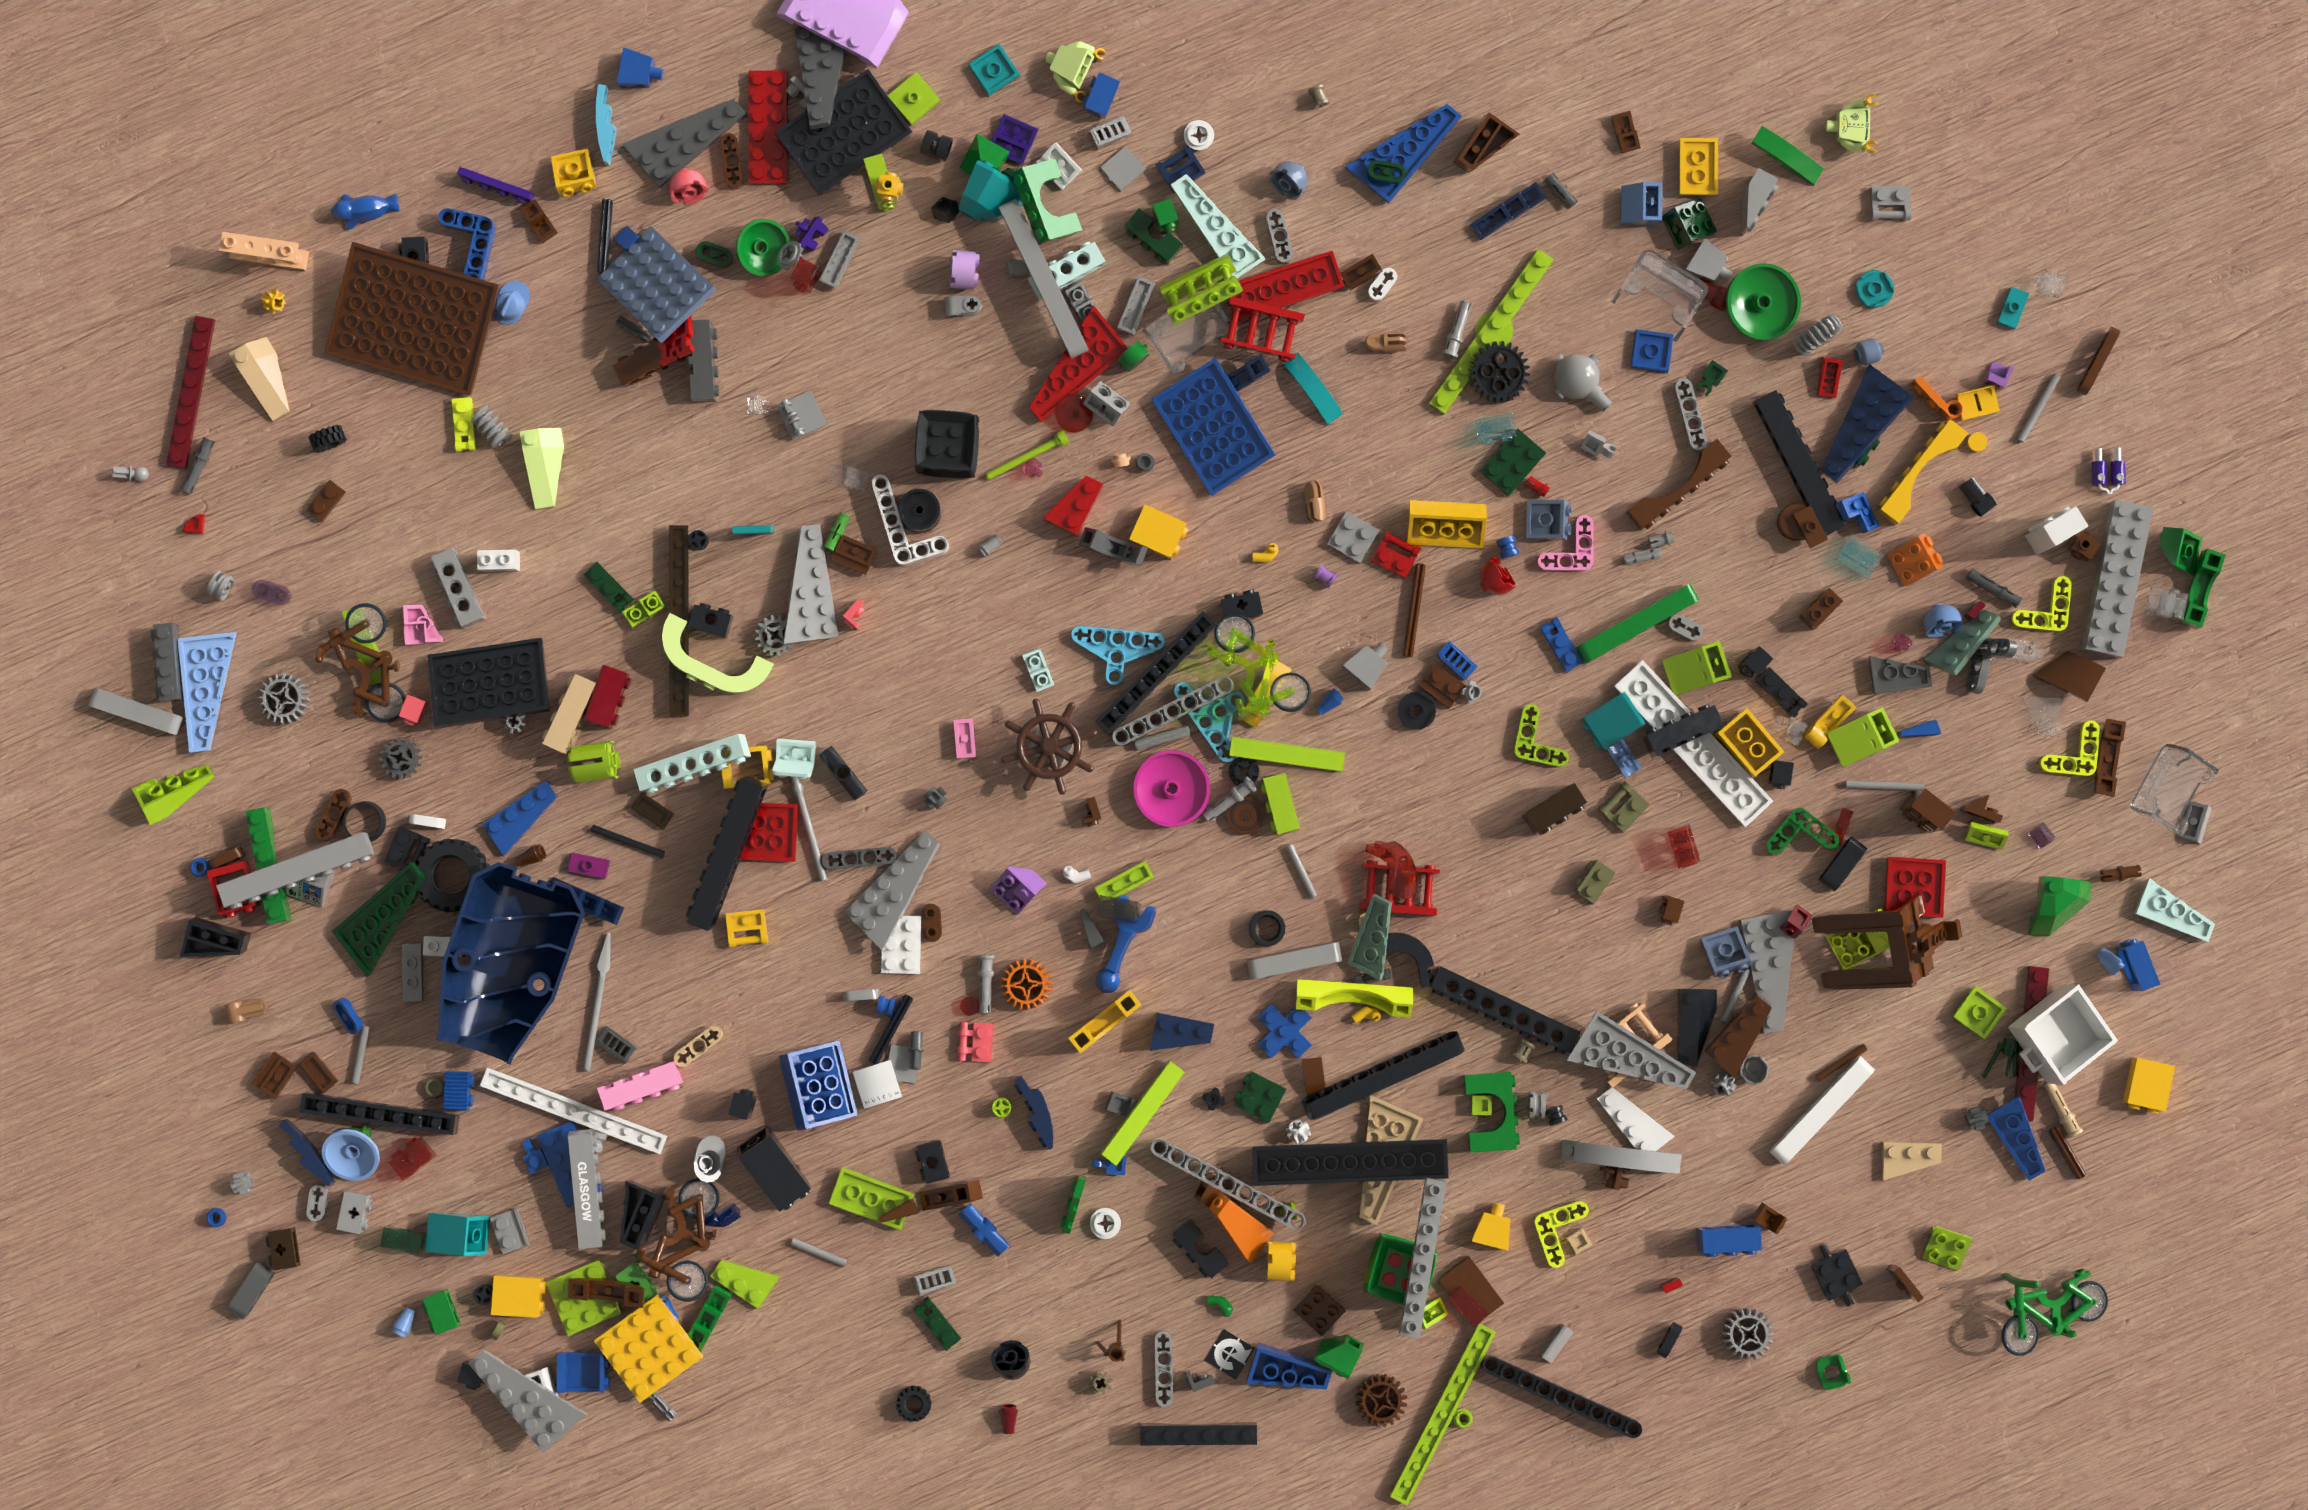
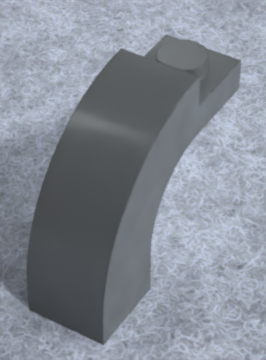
M1085 527L1079 545L1133 566L1142 565L1148 549L1142 545L1125 542Z

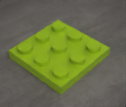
M600 1259L546 1282L568 1336L623 1313L619 1303L616 1301L593 1298L585 1301L568 1298V1281L571 1278L608 1279Z

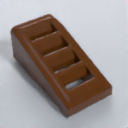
M911 1198L881 1215L878 1221L883 1223L915 1215L920 1210Z

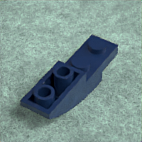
M1020 1076L1015 1080L1017 1084L1014 1087L1019 1095L1024 1094L1027 1099L1024 1103L1029 1111L1034 1110L1035 1112L1029 1116L1030 1121L1028 1124L1033 1132L1038 1131L1041 1136L1038 1140L1043 1148L1048 1147L1050 1150L1053 1148L1054 1136L1052 1119L1047 1103L1040 1089L1037 1088L1032 1092L1023 1076Z

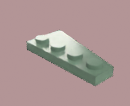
M1982 610L1974 619L1970 620L1962 629L1924 659L1925 663L1956 676L2001 621L2000 616L1990 611Z
M1374 894L1370 900L1347 964L1378 980H1382L1392 902Z

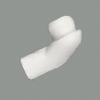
M1066 866L1063 869L1064 877L1073 883L1091 879L1089 869L1082 872L1076 871L1071 866Z

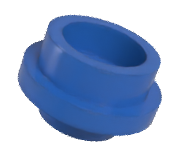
M197 858L192 861L190 870L194 876L204 877L207 875V871L210 870V866L206 859ZM200 864L204 866L202 871L198 870V865Z
M213 1208L207 1214V1222L212 1227H220L226 1222V1213L221 1208ZM215 1214L220 1216L219 1221L214 1219Z

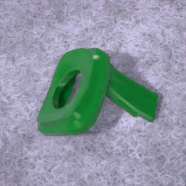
M1834 1354L1817 1360L1818 1378L1825 1390L1837 1389L1845 1386L1847 1383H1851L1850 1374L1847 1372L1841 1355ZM1833 1364L1839 1369V1375L1834 1380L1827 1379L1824 1375V1370L1828 1365Z

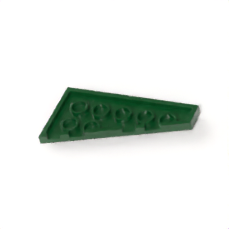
M414 862L408 864L332 931L366 977L370 976L425 878Z

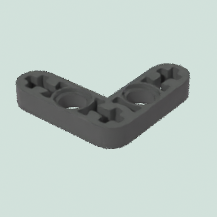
M1986 638L1973 654L1967 680V690L1975 694L1982 693L1985 688L1991 657L2012 658L2017 652V643L2009 639Z

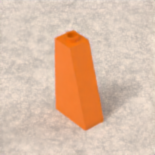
M1220 1193L1213 1200L1209 1209L1239 1254L1252 1264L1274 1232Z

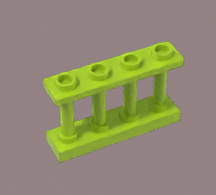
M1228 253L1159 287L1167 304L1173 305L1167 308V312L1174 324H1178L1243 291L1236 276L1230 275L1236 272V268ZM1224 278L1223 281H1221V282H1219V283H1217V284H1215V285L1213 284L1214 282H1216V281H1218V280ZM1204 287H1207V289H1205V290H1203V291H1201V292H1199V293H1196V291H1198V290H1200V289H1202V288H1204ZM1188 295L1190 296L1189 298L1179 302L1180 299Z

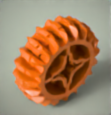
M1023 958V965H1020V962L1016 960L1017 967L1014 968L1010 964L1009 968L1012 971L1004 970L1008 977H1001V980L1006 981V984H1002L1000 987L1007 988V991L1003 992L1002 995H1010L1006 1001L1009 1002L1013 999V1007L1017 1005V1002L1020 1003V1010L1023 1009V1004H1026L1027 1010H1030V1004H1033L1036 1009L1038 1008L1037 1001L1043 1005L1044 1001L1041 998H1049L1045 991H1052L1051 988L1046 987L1047 984H1052L1053 982L1046 981V978L1050 977L1051 974L1047 973L1044 975L1043 972L1047 968L1043 967L1040 970L1041 962L1034 966V959H1031L1030 964H1027L1026 958ZM1028 968L1035 970L1042 980H1032L1029 977ZM1022 969V979L1019 982L1011 983L1013 975ZM1025 974L1028 982L1037 983L1029 987L1028 995L1025 987L1016 986L1024 982ZM1036 986H1042L1040 994L1031 1000V989ZM1011 988L1022 989L1025 1000L1017 998Z

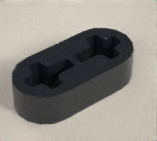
M1672 1322L1657 1349V1355L1664 1359L1667 1358L1683 1327Z

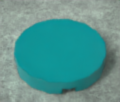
M1878 270L1867 271L1856 283V296L1868 308L1883 307L1893 296V281L1885 272Z

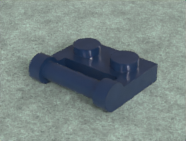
M1188 145L1166 161L1155 164L1173 194L1175 192L1170 185L1187 174L1195 181L1206 173ZM1186 156L1190 159L1168 173L1166 171L1167 168Z

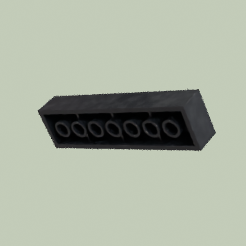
M749 776L740 779V781L737 780L733 790L736 792L735 796L728 802V815L724 816L721 821L720 827L722 830L714 839L713 845L715 849L708 855L706 863L709 865L700 876L699 881L702 883L699 889L696 888L692 899L695 901L687 910L686 917H688L686 923L706 931L715 927L769 784Z

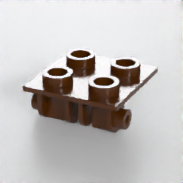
M1315 1285L1311 1292L1293 1309L1321 1336L1346 1312L1342 1305L1340 1306L1334 1298H1331L1318 1285Z

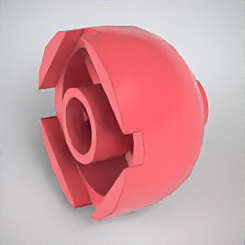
M681 169L671 177L669 183L671 199L679 204V201H684L685 204L696 203L705 197V193H708L704 177L696 170Z

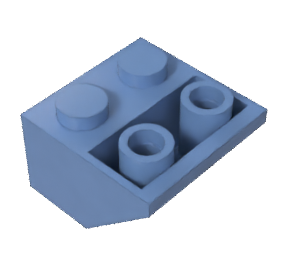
M1641 182L1621 186V224L1659 225L1662 221V182Z

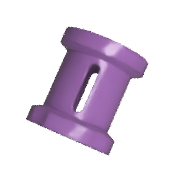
M1322 564L1313 578L1319 579L1329 589L1338 574L1331 573Z

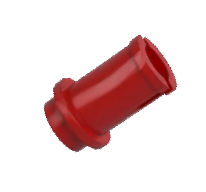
M1530 476L1528 480L1534 483V485L1526 481L1524 486L1538 493L1539 497H1545L1550 489L1547 486L1548 484H1543Z

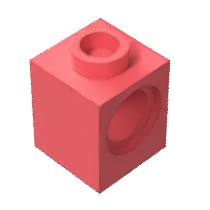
M407 695L399 716L404 718L403 722L414 726L415 722L421 724L429 703Z

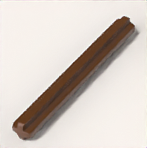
M1421 563L1415 565L1403 656L1409 658L1414 653L1426 565Z

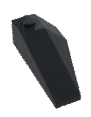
M1678 989L1677 1061L1685 1066H1697L1717 1010V989Z

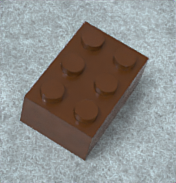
M1926 788L1913 791L1899 808L1903 812L1902 815L1909 821L1914 820L1918 824L1917 827L1924 833L1942 831L1956 814L1954 810Z

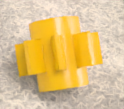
M272 288L271 292L265 291L261 298L264 304L262 308L273 314L276 310L282 311L284 304H286L283 299L285 295Z

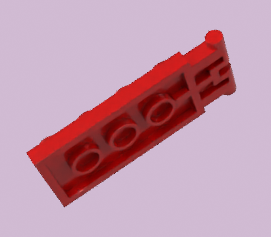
M692 315L663 343L657 340L658 349L661 350L662 358L659 359L661 366L677 360V356L681 358L694 352V347L691 345L690 340L693 337Z

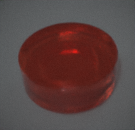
M972 996L965 997L961 1001L960 1009L965 1015H975L979 1011V1001Z

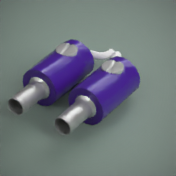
M2096 448V461L2092 462V485L2099 486L2107 494H2112L2114 490L2119 489L2120 485L2126 484L2125 461H2121V448H2114V461L2111 462V485H2117V487L2112 488L2110 492L2107 488L2101 486L2107 485L2106 461H2102V448Z

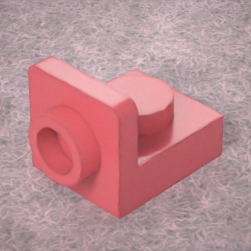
M859 599L843 615L846 619L844 623L851 629L856 627L859 630L860 625L853 618H859L865 611L863 609L865 604Z

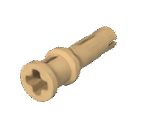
M2043 1084L2042 1086L2060 1117L2059 1123L2063 1124L2067 1132V1138L2074 1137L2083 1132V1129L2079 1128L2075 1120V1114L2068 1109L2056 1084Z

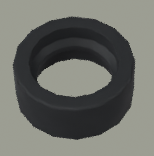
M1264 910L1252 917L1249 924V933L1257 944L1270 947L1282 940L1286 926L1283 918L1278 913ZM1271 917L1277 922L1279 929L1273 939L1264 940L1258 936L1256 925L1261 918Z

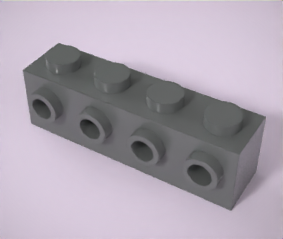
M174 623L153 624L151 638L154 641L155 648L152 650L153 659L156 660L154 676L158 682V687L155 689L156 697L159 698V701L165 703L184 701L178 648L179 627Z

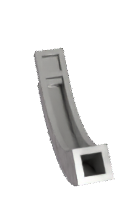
M1564 1139L1561 1159L1677 1174H1680L1682 1154L1631 1149Z

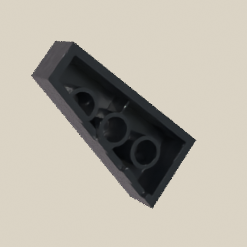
M1709 704L1699 707V712L1693 715L1691 712L1680 716L1682 720L1674 722V720L1668 721L1663 724L1664 728L1658 731L1656 727L1646 731L1647 736L1642 739L1651 758L1723 727L1724 724L1715 705L1710 707Z

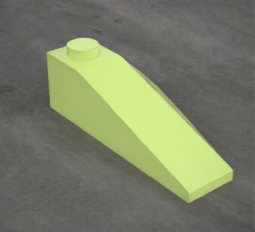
M538 428L521 431L522 449L535 509L554 507L562 454L564 452L561 428Z

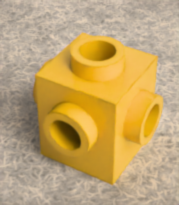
M886 172L885 175L880 174L879 180L876 179L875 191H877L878 197L883 201H898L899 195H902L903 183H901L897 174ZM885 184H892V186L890 188H886Z

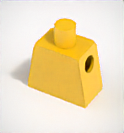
M1493 1203L1491 1213L1482 1211L1470 1239L1472 1242L1508 1251L1510 1219L1502 1216L1505 1205Z

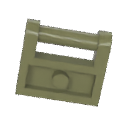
M1624 781L1617 793L1598 810L1624 833L1650 804ZM1628 793L1631 797L1613 815L1610 810Z

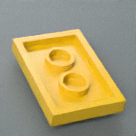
M1718 138L1679 139V196H1718Z

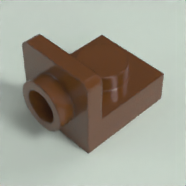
M1095 797L1088 798V803L1085 804L1088 815L1092 814L1093 816L1092 818L1082 820L1083 825L1087 824L1088 827L1099 824L1098 820L1102 819Z

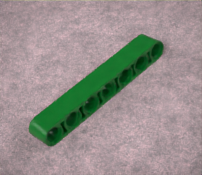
M1688 584L1577 646L1576 649L1584 663L1587 664L1700 599L1692 585Z

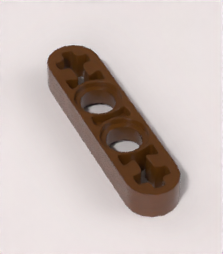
M2111 326L2107 331L2077 388V392L2085 396L2088 394L2112 350L2120 330Z

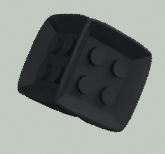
M946 410L919 411L915 440L916 473L932 477L975 478L979 446L978 415Z

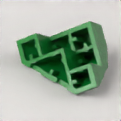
M2039 877L2036 915L2030 916L2029 935L2050 936L2090 902L2092 882L2060 877Z

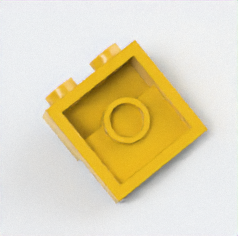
M588 148L551 156L555 185L559 196L571 197L575 192L589 193L593 188H597Z

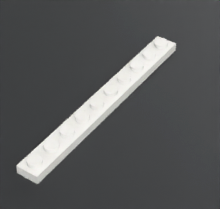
M491 1068L486 1069L480 1085L658 1154L662 1153L668 1137L665 1134Z

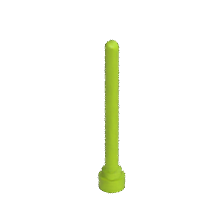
M1064 430L1057 432L1054 439L987 472L985 478L990 480L1057 445L1065 446L1070 441Z

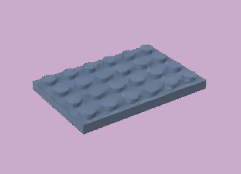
M652 226L627 251L625 250L608 266L607 270L596 278L660 343H663L717 291Z

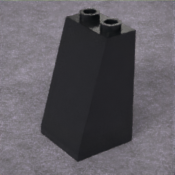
M768 1125L737 1147L739 1160L779 1212L783 1209H789L793 1206L794 1201L798 1198L802 1199L809 1194V1190H811L810 1183Z

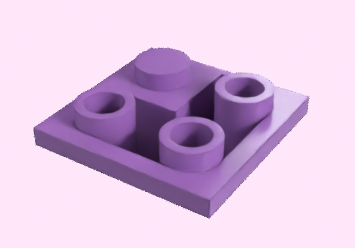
M1009 866L991 886L990 890L1018 915L1047 883L1033 870Z

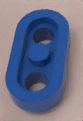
M343 997L334 1001L333 1009L345 1029L350 1034H356L361 1031L363 1021L353 1009L351 1002Z

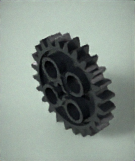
M1493 341L1492 347L1487 343L1485 344V349L1479 348L1480 354H1473L1476 360L1470 361L1474 365L1473 368H1468L1469 371L1473 372V375H1470L1468 378L1474 379V382L1470 385L1477 386L1474 392L1481 391V398L1487 395L1488 402L1494 399V403H1498L1499 400L1502 403H1506V397L1509 401H1512L1513 395L1516 397L1520 396L1518 390H1525L1522 384H1528V381L1524 379L1526 376H1530L1529 373L1525 372L1530 366L1524 365L1528 359L1521 358L1524 352L1517 353L1518 346L1511 349L1512 343H1507L1505 346L1504 341H1500L1499 345L1496 341ZM1498 354H1502L1504 357V361L1501 364L1497 361ZM1484 366L1489 367L1490 372L1488 376L1483 374ZM1511 368H1513L1516 373L1513 379L1509 376V370ZM1497 369H1501V370H1502V371L1500 372L1501 375H1498V376H1497V373H1498V370H1497ZM1497 380L1501 383V389L1499 391H1497L1494 386Z

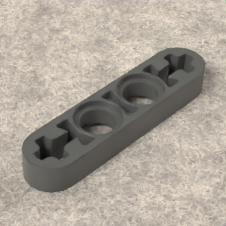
M891 847L828 852L823 856L822 863L825 868L832 870L888 865L897 859V852ZM880 850L881 855L886 854V851L890 850L894 857H891L890 861H887V858H880L881 862L877 863L878 854L876 851ZM867 852H872L875 856L874 861L871 863H867L864 860V855ZM850 853L854 854L855 862L848 865L845 862V856ZM838 854H842L841 861L843 866H839L840 862H834L833 866L826 863V859H829L830 855L837 859L839 858Z

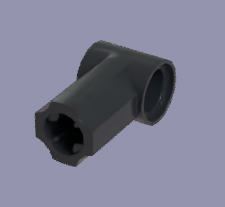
M1974 477L1959 487L1971 502V508L1979 517H1982L1997 505L1994 498L1981 488Z

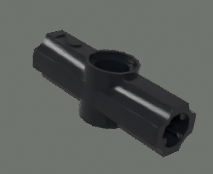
M830 746L819 755L854 801L868 791L833 746ZM846 768L848 770L846 778L839 777L838 772L840 769Z

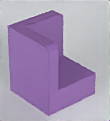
M1993 362L1983 383L1990 386L1995 385V388L2002 390L2005 388L2014 367L2011 365L2005 367Z

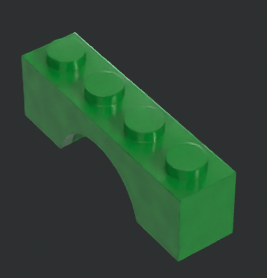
M2211 549L2201 551L2178 624L2193 629L2203 627L2208 612L2207 602L2209 593L2215 579L2221 572L2225 554Z

